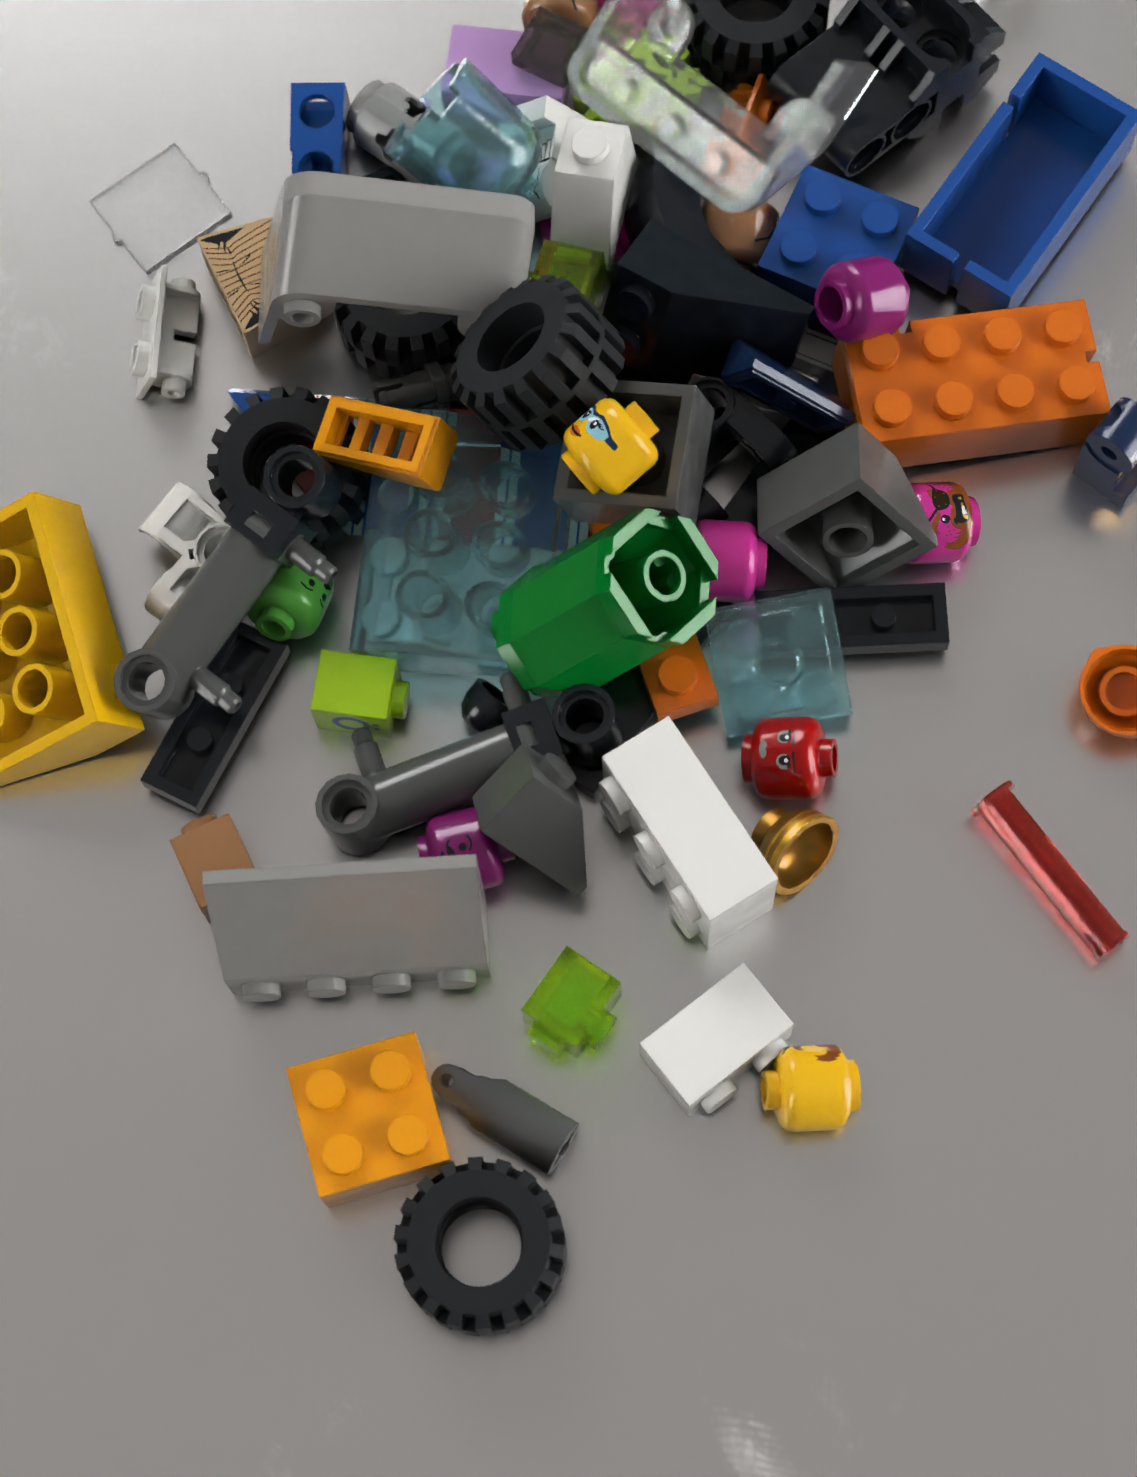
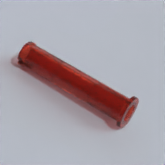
M1011 780L1006 781L979 801L971 809L970 813L974 817L981 815L1092 952L1094 959L1099 961L1123 943L1130 934L1127 930L1124 931L1012 793L1011 790L1015 786Z

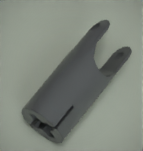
M443 1064L437 1067L432 1074L431 1085L434 1091L455 1104L459 1112L469 1121L476 1132L548 1175L554 1171L562 1160L578 1130V1122L506 1079L475 1076L464 1068L452 1064ZM453 1077V1083L449 1085V1081Z

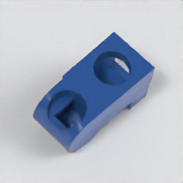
M345 82L291 83L290 152H292V174L303 171H321L347 175L348 130L346 118L351 104ZM313 99H324V100H326V101H313V102H309V101H311V100H313Z

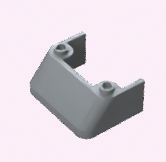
M303 171L292 174L283 182L262 251L258 343H271L279 319H283L287 324L297 327L314 326L319 324L321 319L333 313L336 303L458 316L457 328L464 335L470 325L478 319L481 312L490 303L495 302L502 293L511 287L514 289L528 279L535 233V207L531 201L524 197L505 193L321 171Z

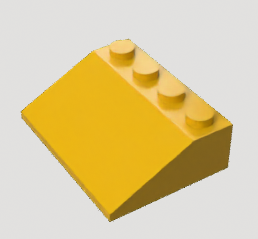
M31 491L0 509V786L97 756L145 730L141 714L125 707L117 698L114 689V673L124 655L81 506L35 491Z

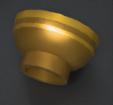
M776 807L759 820L753 830L751 839L778 877L776 893L784 896L797 893L809 885L822 872L831 858L838 841L839 828L835 819L812 809L804 808L789 812L783 807Z

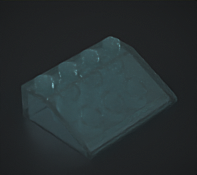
M403 409L441 417L458 433V442L442 488L438 492L372 474L349 650L355 654L397 659L400 672L501 677L504 673L511 670L497 651L496 640L490 630L491 616L499 609L500 594L531 567L551 560L568 548L571 517L553 500L559 464L501 447L502 440L477 416L445 410ZM378 425L377 435L379 433L381 425ZM405 432L400 433L392 458H397Z

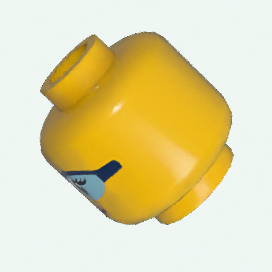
M604 398L564 432V444L568 450L561 455V458L593 495L601 489L610 495H618L657 462L658 450L650 438L660 430L635 400L624 408L616 400Z

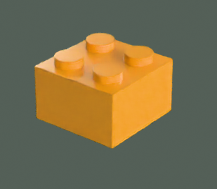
M415 1031L286 1068L319 1198L328 1208L419 1182L426 1175L429 1178H433L442 1172L440 1166L453 1161L422 1048Z

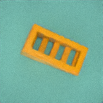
M331 395L312 450L326 461L407 485L438 492L442 488L455 451L458 433L441 417ZM351 418L359 419L349 448L342 447ZM376 424L381 425L372 453H369L367 449ZM401 432H405L397 458H392Z

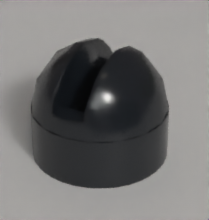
M478 678L466 692L461 704L462 717L466 724L478 732L503 724L501 713L508 711L502 696L503 692L482 678Z

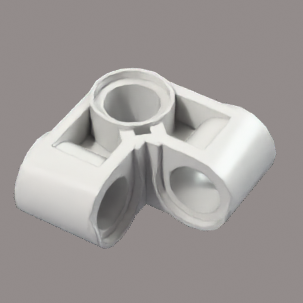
M177 482L138 528L140 533L145 532L153 537L178 560L172 568L157 580L145 602V610L159 621H162L231 527L224 522L225 517L218 513L210 503L181 482Z

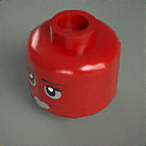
M763 718L757 723L753 733L745 734L741 747L743 780L745 784H753L757 794L764 799H815L820 795L825 785L826 777H836L838 747L836 739H825V733L820 722L814 718Z

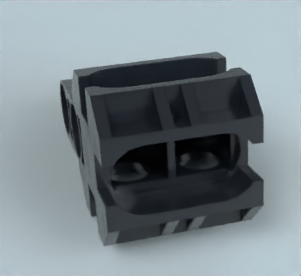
M849 0L835 18L832 27L789 58L776 70L767 84L766 93L802 131L811 130L809 134L810 139L845 176L850 177L864 170L905 137L912 139L926 136L939 126L942 110L956 100V103L962 108L975 98L998 69L1000 59L991 53L1004 43L1006 32L974 0Z

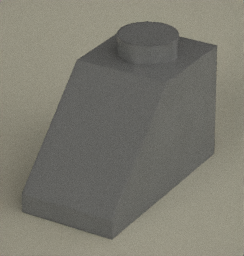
M523 742L472 796L481 832L579 896L587 888L583 811L574 785L576 776L573 770L557 755L547 753L543 756Z

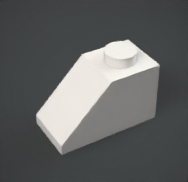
M568 118L554 170L549 251L551 262L610 271L638 165L628 125Z

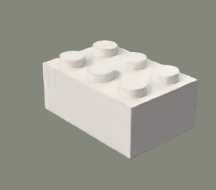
M669 716L602 756L603 780L598 782L604 798L599 800L600 805L618 833L628 829L639 849L634 852V856L650 883L655 886L662 881L668 889L674 902L669 906L670 912L688 939L698 935L708 950L772 910L778 877Z

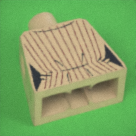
M273 217L197 238L206 267L252 359L262 355L303 328L287 324L283 319H279L271 343H258L261 257Z

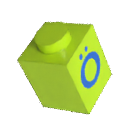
M321 649L310 710L317 728L353 733L356 729L365 727L371 731L373 736L392 738L395 718L405 719L407 714L410 682L402 681L397 659Z

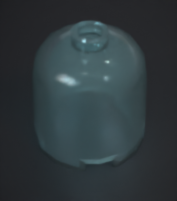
M464 58L460 65L457 62L453 63L418 100L427 108L412 128H409L402 121L388 140L384 152L423 184L505 193L528 199L538 185V181L532 174L538 166L541 157L542 141L539 131L532 121L467 58Z

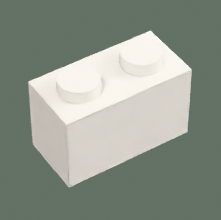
M743 962L640 1042V1056L688 1117L700 1107H703L707 1114H710L727 1102L739 1090L733 1081L752 1066L759 1073L772 1066L780 1051L788 1046L785 1041L791 1037L794 1023Z

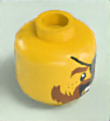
M837 1045L787 1046L780 1051V1054L772 1064L771 1070L761 1071L760 1097L762 1107L765 1111L774 1110L780 1126L786 1131L804 1132L840 1129L846 1124L850 1112H858L860 1108L861 1080L857 1063L854 1059L847 1060L841 1048Z

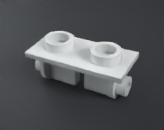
M161 265L150 285H141L136 302L135 318L136 320L144 321L142 340L137 339L132 349L129 372L131 376L138 377L136 399L140 400L143 399L151 385L161 387V394L167 398H183L186 389L190 388L193 383L196 345L174 340V334L191 338L195 337L197 334L201 294L196 290V282L188 278H175L172 280V283H167L168 266Z

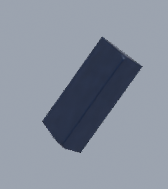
M735 339L732 342L720 375L723 382L817 434L853 423L855 414L831 390L740 339Z

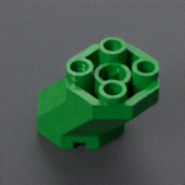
M650 508L631 512L551 560L531 567L500 594L499 609L491 616L490 630L496 640L497 651L523 690L530 691L533 695L540 697H559L562 692L575 685L590 684L600 687L667 648L684 644L716 615L717 597L709 599L710 581L718 579L719 561L692 519L678 515L669 518L660 516L658 514L661 511Z

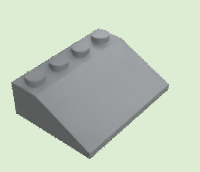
M476 854L202 871V885L223 979L233 994L241 993L242 1000L274 1001L281 998V991L307 989V996L331 998L345 995L347 986L372 985V991L375 993L394 994L411 990V982L437 981V987L441 989L457 990L476 986V978L491 977L487 901Z

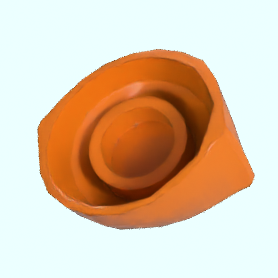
M1125 644L1096 648L1090 653L1080 676L1079 693L1081 704L1088 719L1099 729L1113 736L1128 739H1137V646Z

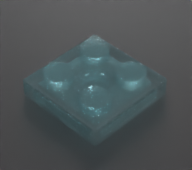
M829 587L716 608V615L706 623L727 738L753 733L757 723L766 717H810L820 721L853 714L832 593Z

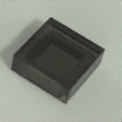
M540 6L511 52L512 64L565 89L593 43V31Z

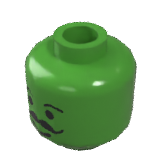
M283 564L247 615L255 624L257 630L272 640L285 641L308 637L321 624L334 594V580L329 584H324L316 577H310L295 565L289 568Z

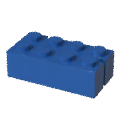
M1039 52L1010 91L1008 102H1002L906 233L900 268L944 295L947 294L952 286L958 289L956 302L974 313L1017 308L1130 152L1137 133V109Z

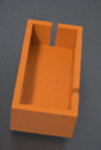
M1085 299L911 320L905 333H900L898 329L893 334L886 333L875 338L853 343L838 340L831 360L839 398L855 414L853 423L846 425L845 429L859 422L897 457L901 467L1084 444L1086 437L1098 427L1111 409L1100 361L1090 362L1097 348Z

